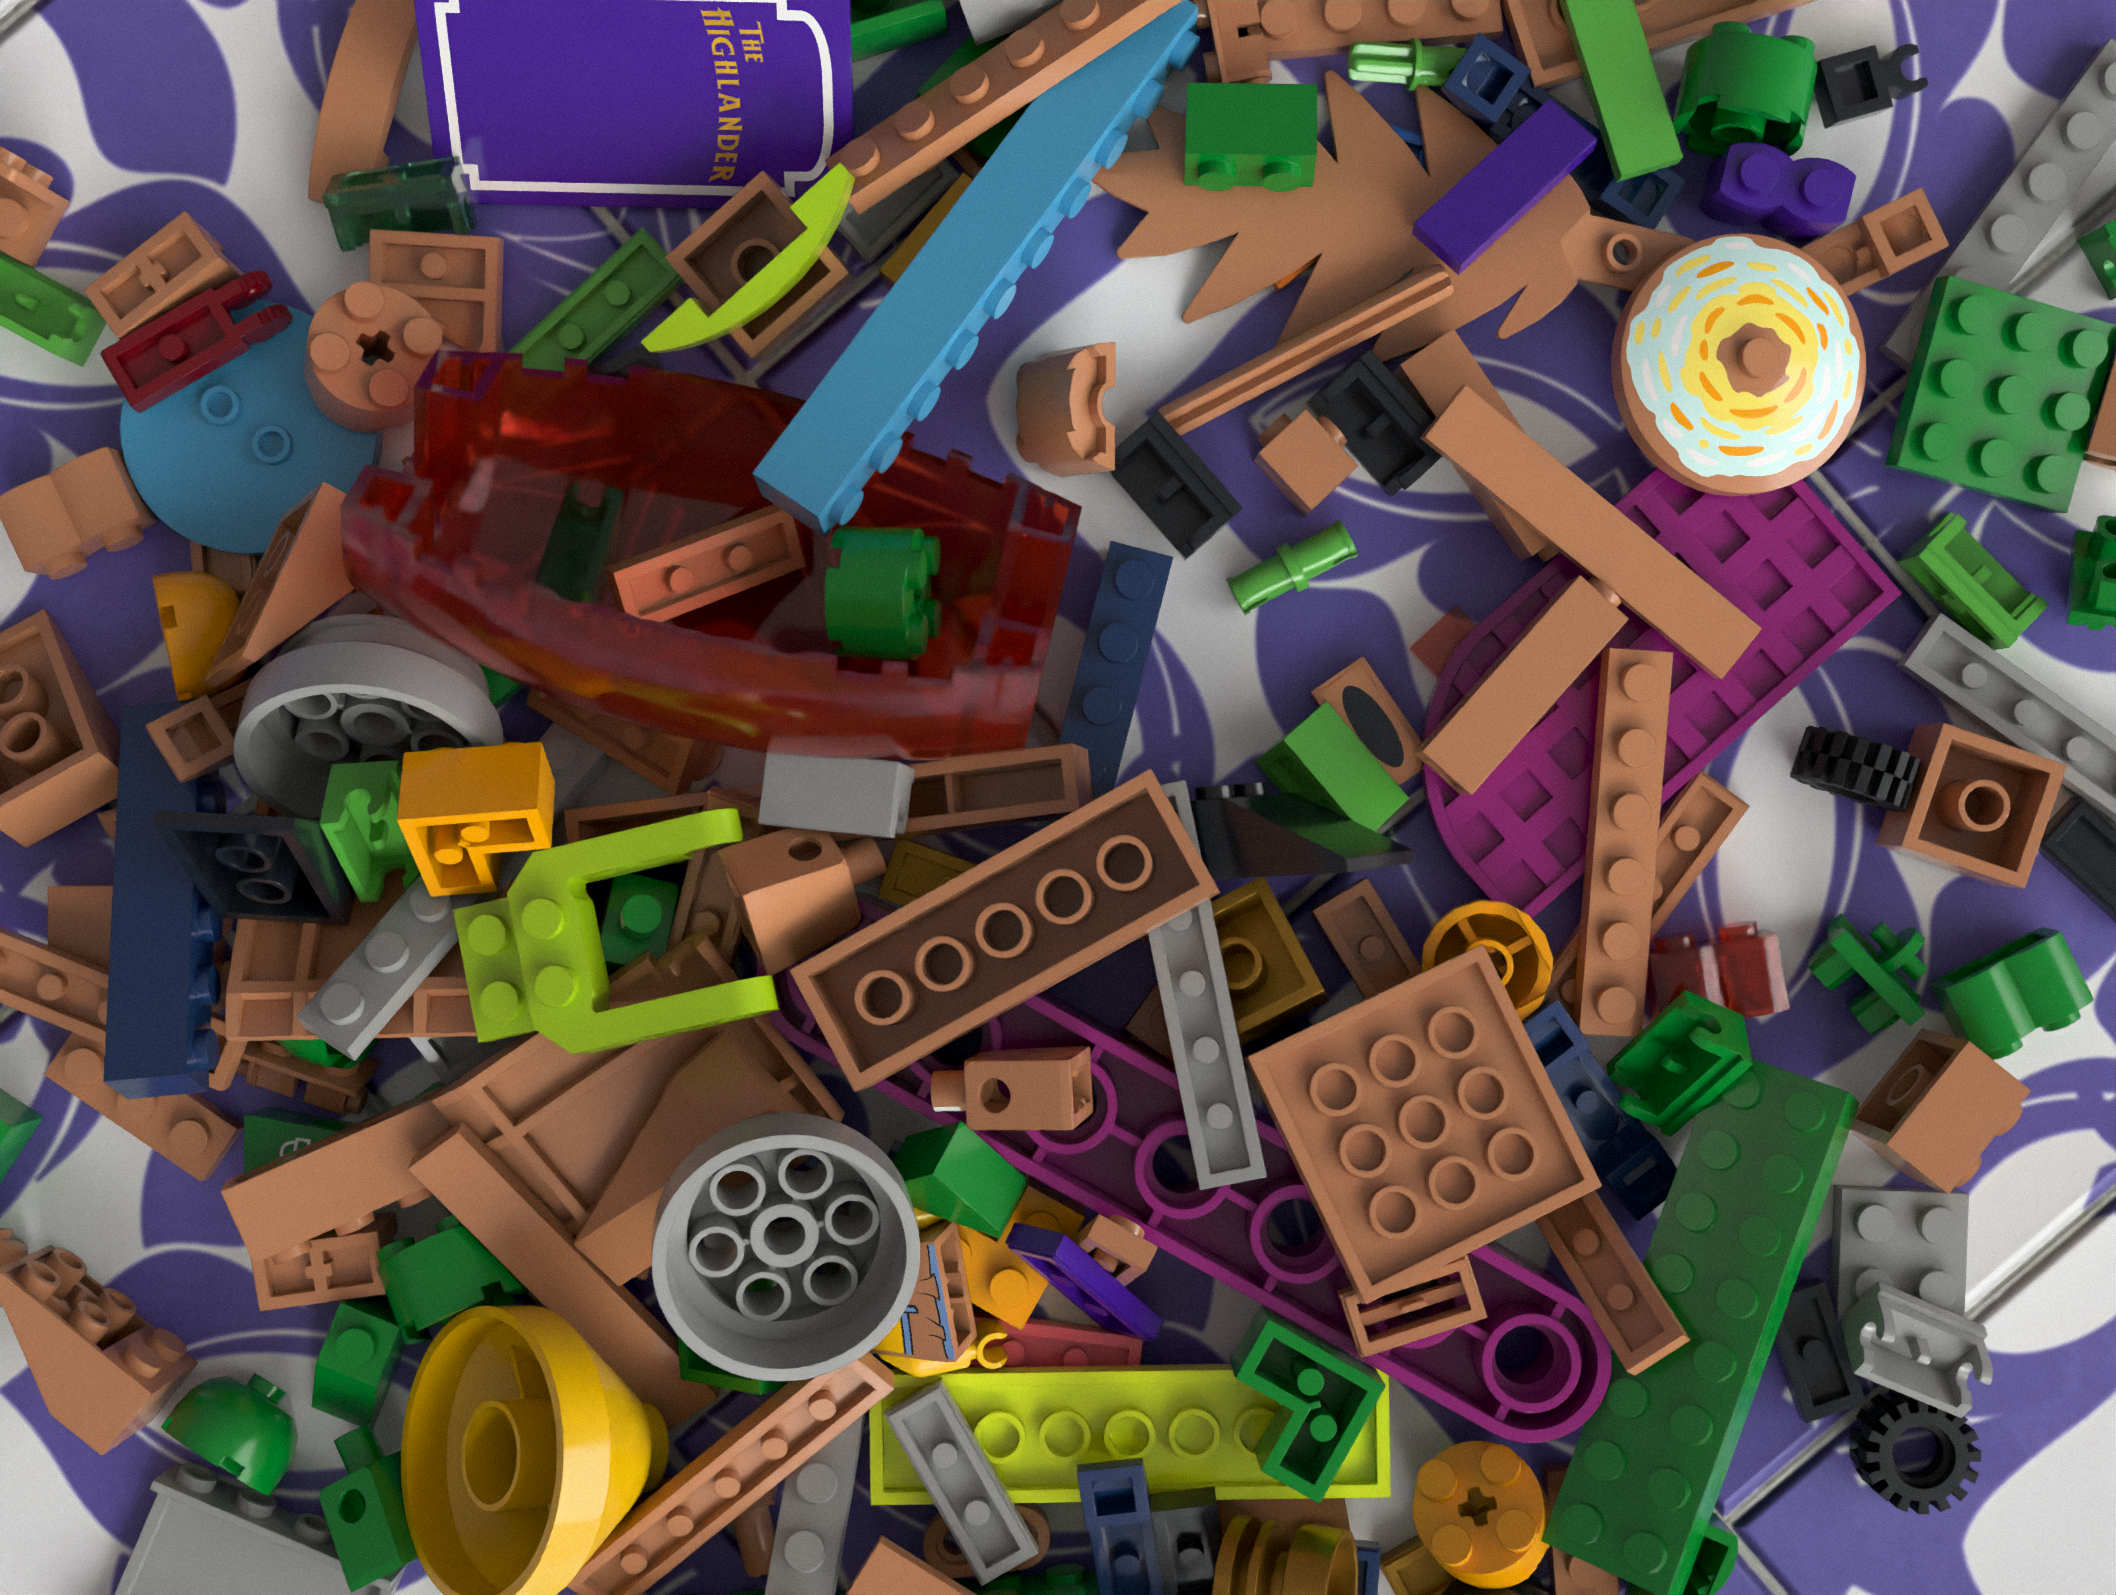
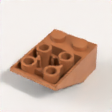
M49 1245L0 1267V1301L50 1415L103 1456L149 1424L196 1367L198 1362L185 1353L187 1351L186 1345L178 1336L166 1329L154 1328L136 1313L137 1307L128 1296L116 1289L104 1288L86 1273V1264L77 1255L68 1250L54 1248L52 1245Z

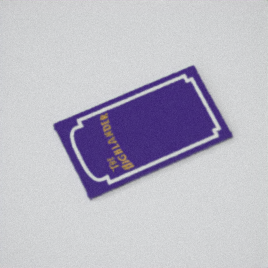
M414 0L437 180L436 192L439 196V203L720 209L761 171L772 176L795 203L830 171L824 160L854 140L851 0Z

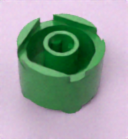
M1722 21L1714 24L1710 36L1696 41L1686 52L1672 121L1676 136L1682 130L1688 135L1686 147L1696 153L1715 159L1730 145L1741 142L1763 143L1781 150L1788 156L1795 154L1803 144L1817 73V63L1813 57L1815 49L1813 41L1797 35H1787L1778 38L1752 33L1750 27L1735 21Z
M840 526L834 533L830 548H843L840 567L826 568L824 597L826 629L829 641H842V644L834 651L836 657L918 660L921 654L926 653L928 638L937 639L941 630L940 600L931 599V575H937L940 567L941 550L938 536H925L920 528Z
M453 1214L435 1224L438 1233L417 1243H415L413 1237L404 1238L388 1244L376 1252L380 1263L377 1273L403 1340L407 1345L432 1340L428 1327L440 1323L444 1327L456 1315L467 1309L477 1306H510L516 1302L513 1294L526 1295L529 1292Z

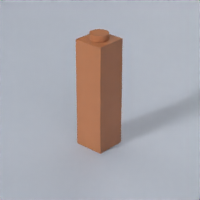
M1454 328L1400 364L1392 374L1432 420L1437 417L1459 387L1467 385L1525 433ZM1454 466L1519 562L1537 553L1544 563L1560 553Z
M1581 575L1566 581L1413 753L1460 795H1472L1629 620L1628 617L1617 609L1621 603L1617 594L1602 581L1591 577L1588 582Z

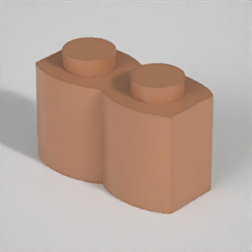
M103 447L75 458L50 474L21 484L0 496V520L24 571L41 575L48 574L52 580L65 578L80 572L88 565L85 558L103 547L106 548L107 552H117L138 544L144 539L142 531L158 521L154 512L137 491L129 475L123 451L110 447Z

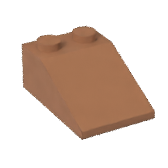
M324 481L283 513L204 682L215 688L263 657L349 592L355 594L368 578L376 580L382 574L392 556L394 545L386 541L396 520Z
M45 609L0 633V830L23 847L28 848L117 798L120 734L55 620Z

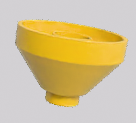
M534 1305L477 1306L456 1315L436 1335L420 1363L406 1407L401 1442V1486L406 1521L417 1556L432 1583L443 1595H557L571 1582L639 1499L641 1493L653 1490L662 1479L668 1462L669 1438L661 1413L653 1404L642 1403L631 1388L563 1317L554 1311Z

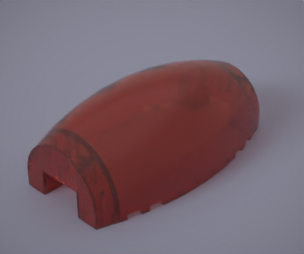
M436 350L414 385V452L403 471L400 473L366 464L340 505L342 556L345 572L350 584L356 590L431 639L514 682L591 713L673 737L763 754L886 761L943 760L1024 751L1082 506L1047 491L1012 472H1009L1005 477L1004 484L971 471L973 456L952 448L948 453L947 460L914 449L915 434L904 431L900 437L903 441L902 447L896 459L885 472L879 473L875 470L861 489L864 492V496L858 510L845 525L836 523L825 538L793 517L806 567L663 622L640 619L616 609L604 567L773 505L774 503L761 495L753 472L806 403V400L698 375L629 365L628 379L587 374V359L565 357L564 371L522 368L523 353H480ZM840 526L920 528L925 536H938L941 558L938 574L931 575V599L940 600L941 630L937 639L928 638L926 653L921 654L918 660L837 657L834 654V651L842 644V641H829L826 629L824 597L826 568L840 567L843 548H830L834 533Z

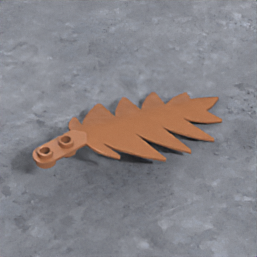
M1332 70L1327 71L1323 75L1335 160L1317 140L1313 187H1298L1288 192H1275L1266 189L1264 186H1233L1224 191H1210L1199 185H1184L1186 116L1158 105L1146 119L1158 149L1123 152L1110 169L1101 166L1091 182L1113 197L1147 212V215L1116 250L1118 259L1168 256L1237 234L1183 312L1181 318L1186 324L1227 309L1286 278L1320 254L1275 347L1390 288L1410 270L1408 278L1434 264H1441L1451 279L1454 292L1451 296L1380 332L1371 351L1382 363L1431 344L1454 328L1456 330L1503 304L1522 288L1523 290L1496 331V337L1500 340L1508 338L1543 318L1567 297L1577 285L1578 280L1633 292L1642 279L1660 262L1683 248L1696 243V241L1685 236L1590 215V206L1581 188L1572 176L1568 174L1458 275L1412 234L1413 225L1417 219L1498 145L1468 116L1428 88L1427 85H1418L1414 90L1427 168L1426 173L1402 138L1360 93ZM1616 243L1621 244L1626 251V265L1619 264L1614 259L1613 247Z

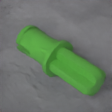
M1411 38L1408 44L1355 41L1352 43L1347 54V75L1352 80L1402 83L1407 91H1414L1417 85L1443 86L1468 47L1422 45L1419 38Z

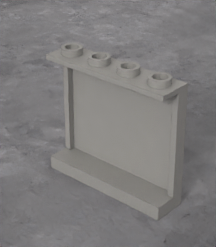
M176 1463L152 1482L150 1490L158 1494L114 1595H394L407 1565L351 1593L326 1518L311 1513L297 1515L276 1506L277 1501L271 1495H264L252 1488L239 1490L218 1481V1475L205 1466L194 1463L182 1465Z

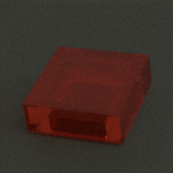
M1455 605L1421 636L1409 650L1437 679L1452 650L1476 625Z

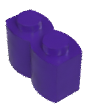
M1757 142L1736 143L1730 145L1709 165L1699 209L1710 218L1727 225L1752 226L1760 223L1768 231L1779 237L1793 241H1813L1824 237L1846 221L1856 175L1845 166L1828 159L1809 157L1793 161L1787 154L1770 145Z

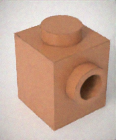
M1307 409L1294 421L1285 413L1274 421L1257 438V441L1264 448L1253 461L1304 517L1358 467L1355 461L1343 450L1342 447L1347 443V440L1337 426L1322 414L1315 419Z

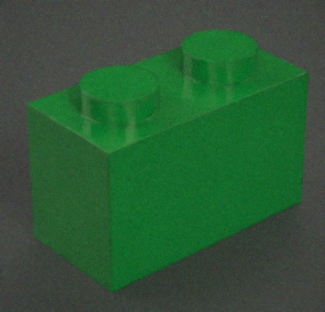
M1187 82L1184 185H1199L1210 191H1224L1233 186H1264L1266 189L1275 192H1288L1298 187H1313L1317 155L1318 84Z

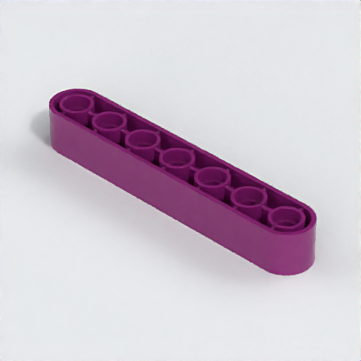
M855 891L861 914V920L858 925L784 970L772 975L779 1010L767 1013L776 1029L788 1040L841 1070L839 1062L789 970L821 953L826 946L843 941L899 909L876 896ZM758 961L756 977L767 976ZM1044 990L981 1025L983 1032L982 1044L974 1054L960 1060L947 1059L934 1051L871 1086L941 1126L962 1121L967 1125L966 1111H934L931 1101V1078L934 1071L964 1070L965 1060L983 1051L1090 1046L1092 1085L1096 1091V1099L1093 1105V1113L1075 1129L972 1131L1016 1168L1106 1218L1110 1214H1115L1131 1220L1145 1231L1143 1237L1145 1240L1359 1358L1346 1321L1343 1306L1337 1290L1351 1286V1282L1320 1218L1314 1235L1308 1241L1298 1246L1280 1245L1274 1242L1267 1234L1268 1218L1278 1204L1295 1198L1304 1199L1312 1203L1272 1117L1253 1106L1267 1173L1266 1178L1200 1190L1198 1178L1185 1184H1173L1163 1180L1153 1169V1157L1156 1149L1163 1141L1172 1136H1189L1175 1064L1159 1053ZM998 1079L1000 1092L1010 1099L1009 1088L1003 1081ZM1492 1241L1467 1254L1488 1318L1361 1358L1362 1361L1502 1438L1521 1443L1552 1441L1564 1437L1582 1426L1594 1414L1602 1402L1611 1374L1609 1343L1591 1314L1592 1311L1552 1273L1496 1241ZM1458 1272L1431 1280L1430 1288L1459 1279ZM1464 1294L1365 1326L1366 1335L1376 1334L1468 1304ZM1382 1297L1368 1304L1359 1303L1357 1307L1360 1311L1384 1302ZM1519 1326H1531L1539 1329L1542 1336V1348L1537 1358L1530 1365L1518 1371L1505 1370L1497 1366L1495 1360L1496 1347L1499 1340L1508 1331Z

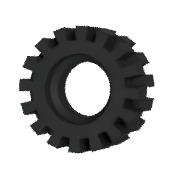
M1808 726L1801 740L1790 777L1817 790L1827 791L1832 795L1845 797L1857 803H1866L1872 807L1885 808L1895 812H1905L1922 761L1917 757L1910 756L1905 751L1892 749V746L1884 743H1875L1871 739L1862 736L1856 737L1847 732L1839 730L1835 732L1820 726L1819 728Z
M1889 1389L1892 1398L1888 1400L1882 1395L1877 1394L1870 1399L1876 1409L1871 1414L1863 1408L1860 1409L1856 1417L1864 1425L1862 1430L1851 1427L1849 1437L1858 1445V1448L1850 1449L1852 1461L1860 1466L1856 1471L1862 1480L1871 1486L1870 1488L1883 1499L1905 1512L1910 1507L1917 1514H1930L1929 1505H1933L1940 1512L1951 1508L1946 1499L1950 1494L1961 1501L1968 1494L1959 1486L1965 1478L1975 1484L1979 1475L1977 1471L1970 1467V1461L1981 1462V1450L1971 1444V1442L1979 1439L1975 1429L1965 1423L1968 1419L1965 1416L1962 1418L1892 1389ZM1913 1427L1929 1429L1935 1437L1937 1446L1931 1463L1923 1470L1915 1473L1899 1470L1893 1459V1446L1897 1438L1905 1430Z

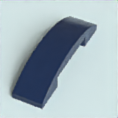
M1479 32L1442 86L1441 90L1499 145L1544 103L1552 99L1597 138L1594 151L1569 173L1581 188L1589 206L1612 220L1655 229L1686 180L1666 167L1616 183L1600 130L1541 87L1533 88L1531 80L1527 78L1531 69Z
M1552 995L1521 1022L1592 1166L1631 1216L1638 1222L1666 1201L1677 1167L1659 1141L1645 1129L1640 1120L1627 1114L1618 1106L1617 1101L1622 1097L1621 1093L1590 1051L1591 1045L1560 1001Z
M1143 1457L1078 1464V1484L1085 1527L1089 1529L1099 1595H1164L1150 1511V1489Z

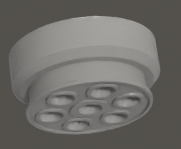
M373 614L340 615L312 622L296 631L280 646L275 659L258 671L250 681L245 692L234 739V758L243 780L264 803L285 817L309 820L321 817L331 764L398 760L402 768L405 752L431 751L440 747L456 749L503 744V727L495 707L489 700V686L481 667L459 644L431 628L409 620Z
M795 1112L762 1114L737 1122L707 1138L672 1173L660 1196L653 1220L652 1278L659 1305L668 1323L681 1340L700 1357L723 1370L746 1378L763 1381L803 1380L831 1373L861 1358L877 1346L900 1320L913 1295L919 1274V1231L911 1198L901 1174L888 1156L870 1139L842 1123L824 1117ZM801 1155H813L821 1160L815 1168L808 1171H796L787 1166L791 1160ZM732 1171H744L754 1177L748 1184L741 1187H730L720 1181L724 1175ZM847 1201H859L866 1205L861 1212L852 1216H842L834 1212L840 1204ZM779 1217H791L799 1221L796 1227L785 1232H777L767 1227L771 1221ZM712 1233H723L732 1238L728 1244L718 1248L708 1247L700 1242L702 1238ZM827 1262H837L844 1265L841 1271L830 1276H823L814 1272L818 1266ZM760 1278L772 1279L778 1283L772 1289L763 1292L754 1291L747 1287L752 1281Z

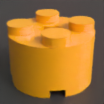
M1468 1441L1446 1448L1433 1459L1425 1462L1419 1469L1412 1501L1414 1524L1424 1546L1448 1573L1479 1589H1504L1529 1578L1538 1568L1537 1565L1543 1558L1547 1548L1550 1547V1545L1541 1540L1551 1516L1552 1507L1535 1474L1520 1456L1510 1447L1486 1441ZM1489 1504L1492 1510L1487 1513L1488 1524L1478 1526L1473 1518L1478 1515L1479 1507Z

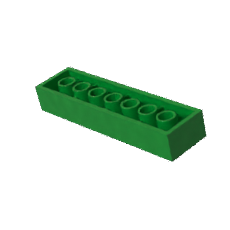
M1752 1059L1753 1065L1697 1114L1643 1261V1266L1689 1336L1690 1341L1635 1376L1626 1371L1614 1349H1611V1374L1606 1393L1597 1410L1583 1425L1541 1540L1656 1595H1683L1860 1104L1847 1091Z

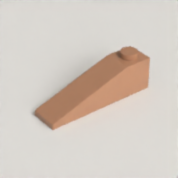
M723 1029L674 1071L663 1089L661 1100L647 1123L644 1122L633 1139L631 1150L616 1175L611 1176L575 1236L573 1245L616 1285L621 1286L652 1266V1229L658 1201L672 1173L698 1145L722 1129L757 1115L776 1112L811 1114ZM811 1155L798 1156L791 1160L787 1166L794 1170ZM732 1171L724 1175L720 1181L730 1187H741L748 1184L754 1177L744 1171Z

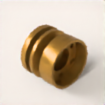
M1238 1514L1230 1521L1222 1539L1216 1562L1212 1595H1358V1558L1353 1533L1347 1529L1305 1523L1297 1531L1291 1545L1286 1523L1281 1520L1269 1519L1262 1525L1261 1520L1254 1516Z

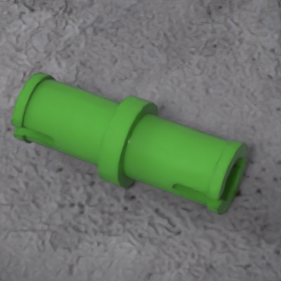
M1337 520L1333 525L1292 547H1289L1287 542L1276 547V555L1235 577L1227 578L1226 581L1244 615L1251 613V610L1295 588L1297 593L1309 587L1308 580L1350 558L1357 557L1358 553L1341 520Z

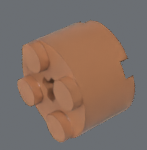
M358 281L351 284L347 289L334 294L321 305L312 319L303 359L305 379L316 406L336 424L360 433H375L376 430L393 427L397 429L411 423L427 406L441 369L443 339L439 325L416 300L393 288L379 286L369 281ZM373 354L381 359L376 360L371 366L362 361V356L369 357Z

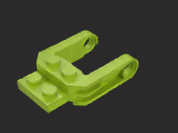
M724 808L699 812L551 849L532 852L508 890L507 897L454 909L453 913L478 1042H490L538 1031L571 1054L597 1053L779 1010L772 975L733 981L616 1009H609L611 989L594 903L587 894L586 884L695 858L694 851L726 843L744 842L738 809Z

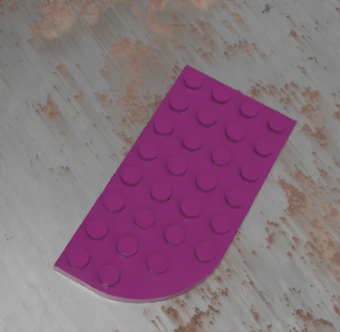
M1656 466L1613 504L1616 509L1762 628L1721 680L1709 675L1623 603H1620L1617 607L1629 620L1604 648L1673 652L1661 805L1902 594L1802 479L1789 486L1749 496H1722L1688 487L1671 478ZM1558 553L1472 628L1452 650L1439 672L1426 708L1421 741L1423 742L1566 581L1581 575L1588 582L1591 577L1563 554ZM1602 650L1472 795H1460L1422 761L1421 778L1423 793L1430 819L1441 844L1450 858L1487 900L1504 901L1526 912L1531 918H1534L1584 874Z

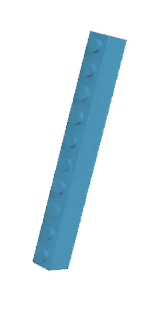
M1189 0L1181 1L1032 101L754 470L753 476L763 497L825 538L836 523L845 525L854 516L863 500L864 492L861 489L875 470L883 473L891 466L902 447L901 435L913 419L922 421L931 412L941 393L939 384L951 368L960 370L969 361L978 345L979 337L977 333L990 316L998 319L1009 307L1017 289L1014 283L1026 267L1029 266L1035 269L1044 260L1054 240L1052 232L1064 216L1072 219L1081 210L1091 190L1089 183L1101 166L1110 169L1116 163L1128 140L1126 133L1138 117L1146 120L1156 109L1164 92L1162 84L1174 68L1181 72L1191 62L1200 44V37L1196 35L1197 5Z

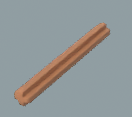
M1434 264L1162 406L1159 412L1175 431L1182 436L1451 296L1454 292L1451 279L1441 264Z

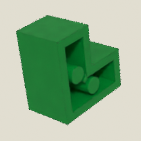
M1261 1304L1229 1360L1236 1379L1280 1403L1256 1445L1254 1452L1261 1471L1320 1504L1386 1385L1374 1367Z

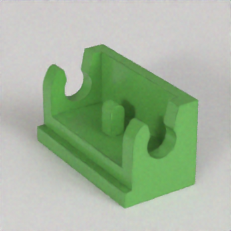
M0 251V326L54 355L83 367L107 324L91 300Z
M1952 512L1945 513L1896 563L1959 626L1993 650L2009 648L2018 640L2017 637L2040 616L2048 606V603L2040 595L2035 596L2032 592L2028 593L1963 528L1967 521L1959 513L1955 515Z
M1327 701L1303 721L1297 723L1254 761L1281 793L1294 792L1373 831H1376L1409 799Z
M398 760L331 764L319 824L360 903L379 902L385 888L384 878L394 869L406 870L405 875L402 877L406 891L421 875L397 822L402 768Z

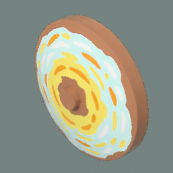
M1747 233L1726 234L1698 241L1672 254L1654 267L1637 285L1620 315L1615 330L1611 355V376L1615 400L1628 432L1645 456L1660 470L1678 482L1702 492L1722 496H1749L1789 486L1805 478L1823 465L1840 447L1857 417L1862 402L1866 378V352L1863 334L1851 302L1835 278L1819 262L1795 246L1775 238Z

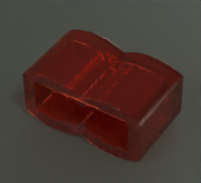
M1740 921L1718 926L1719 937L1702 941H1694L1693 932L1673 933L1654 938L1656 948L1649 949L1646 981L1651 1019L1656 1018L1684 990L1742 1014L1744 1018L1790 1009L1777 933L1765 929L1758 930L1756 921Z

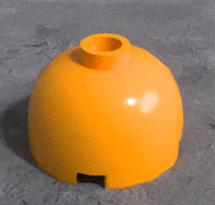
M177 571L152 575L163 637L172 667L171 674L178 702L196 700L206 694L208 697L220 694L238 683L249 666L216 688L204 682L241 604L234 588L219 576L202 571Z
M1477 899L1453 907L1434 923L1423 944L1421 973L1483 944L1520 1020L1523 1021L1540 1006L1550 984L1553 956L1545 933L1526 912L1504 901Z

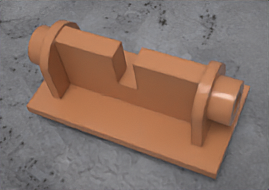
M1192 0V3L1198 6L1197 29L1210 28L1214 51L1203 53L1207 83L1267 84L1272 80V73L1269 69L1263 33L1239 38L1237 30L1260 24L1257 0Z
M276 1040L248 1041L237 1068V1073L246 1076V1083L249 1085H256L288 1097H292L296 1093L299 1079L306 1081L307 1087L303 1102L345 1117L349 1112L359 1115L364 1109L369 1092L364 1090L363 1087L379 1069L381 1061L366 1057L365 1060L351 1069L322 1067L297 1059Z

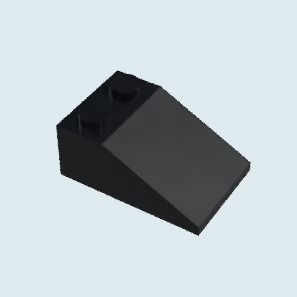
M1268 782L1195 788L1196 801H1190L1202 860L1213 880L1345 873L1414 863L1413 849L1294 792L1269 794Z
M156 810L153 824L218 918L348 926L356 893L319 824L321 817L308 820L272 817L263 814L237 815Z

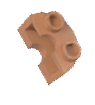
M1116 342L1097 343L1044 353L1035 361L1026 362L1020 366L1016 377L1018 394L1015 408L1019 430L1016 437V447L1020 456L1026 462L1037 463L1044 471L1061 478L1115 471V425L1109 423L1103 414L1102 397L1107 389L1115 387Z

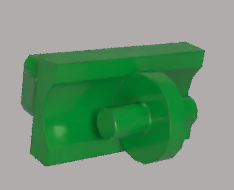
M2098 516L2093 532L2077 529L2071 543L2066 624L2076 626L2086 624L2091 630H2102L2106 625L2116 628L2115 516Z
M1842 913L1826 924L1829 938L1822 942L1808 958L1809 969L1831 991L1855 972H1858L1870 986L1849 1001L1848 1005L1854 1017L1870 1034L1877 1033L1900 1018L1910 1027L1925 1016L1924 1010L1917 1004L1921 999L1919 993L1897 972V969L1901 968L1914 981L1924 975L1928 969L1915 955L1925 940L1916 928H1907L1896 935L1884 922L1878 923L1869 932V935L1881 947L1877 951Z

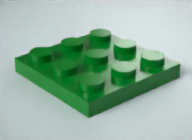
M1951 275L1936 277L1884 466L2051 513H2067L2115 345L2116 325Z

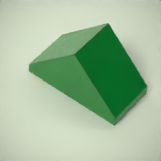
M962 1121L906 1136L893 1160V1164L901 1174L908 1189L913 1208L997 1238L1001 1237L1026 1187V1178L975 1132L969 1130Z

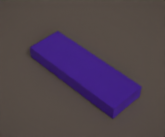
M1549 99L1414 222L1412 234L1456 274L1460 275L1594 151L1597 138L1552 99Z
M1014 1222L1005 1241L1008 1248L1105 1330L1150 1342V1340H1156L1164 1321L1067 1235Z

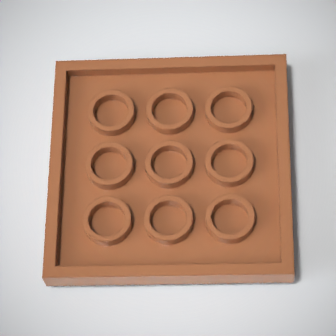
M1483 944L1243 1058L1351 1285L1362 1304H1368L1602 1187Z

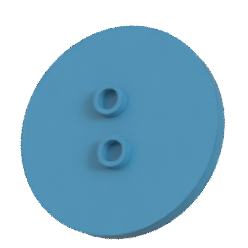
M256 300L255 303L246 308L231 310L230 312L238 323L252 314L260 312L269 305H275L276 302ZM288 305L286 307L293 318L291 324L287 326L288 328L276 333L275 336L265 342L250 344L252 349L140 414L130 407L125 396L123 398L120 419L121 445L129 475L137 491L150 509L170 528L198 544L220 552L234 555L263 556L283 513L323 481L361 501L374 478L379 464L383 430H376L375 433H360L349 430L330 420L316 406L305 379L303 361L307 336L313 316Z

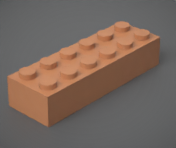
M1149 769L789 971L852 1089L856 1092L870 1088L1214 897L1220 891L1152 769Z

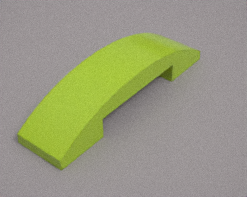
M839 162L790 206L792 211L807 227L801 235L714 313L701 300L690 297L644 338L641 343L649 352L653 353L688 349L723 337L767 311L804 277L830 242L849 202L855 177Z

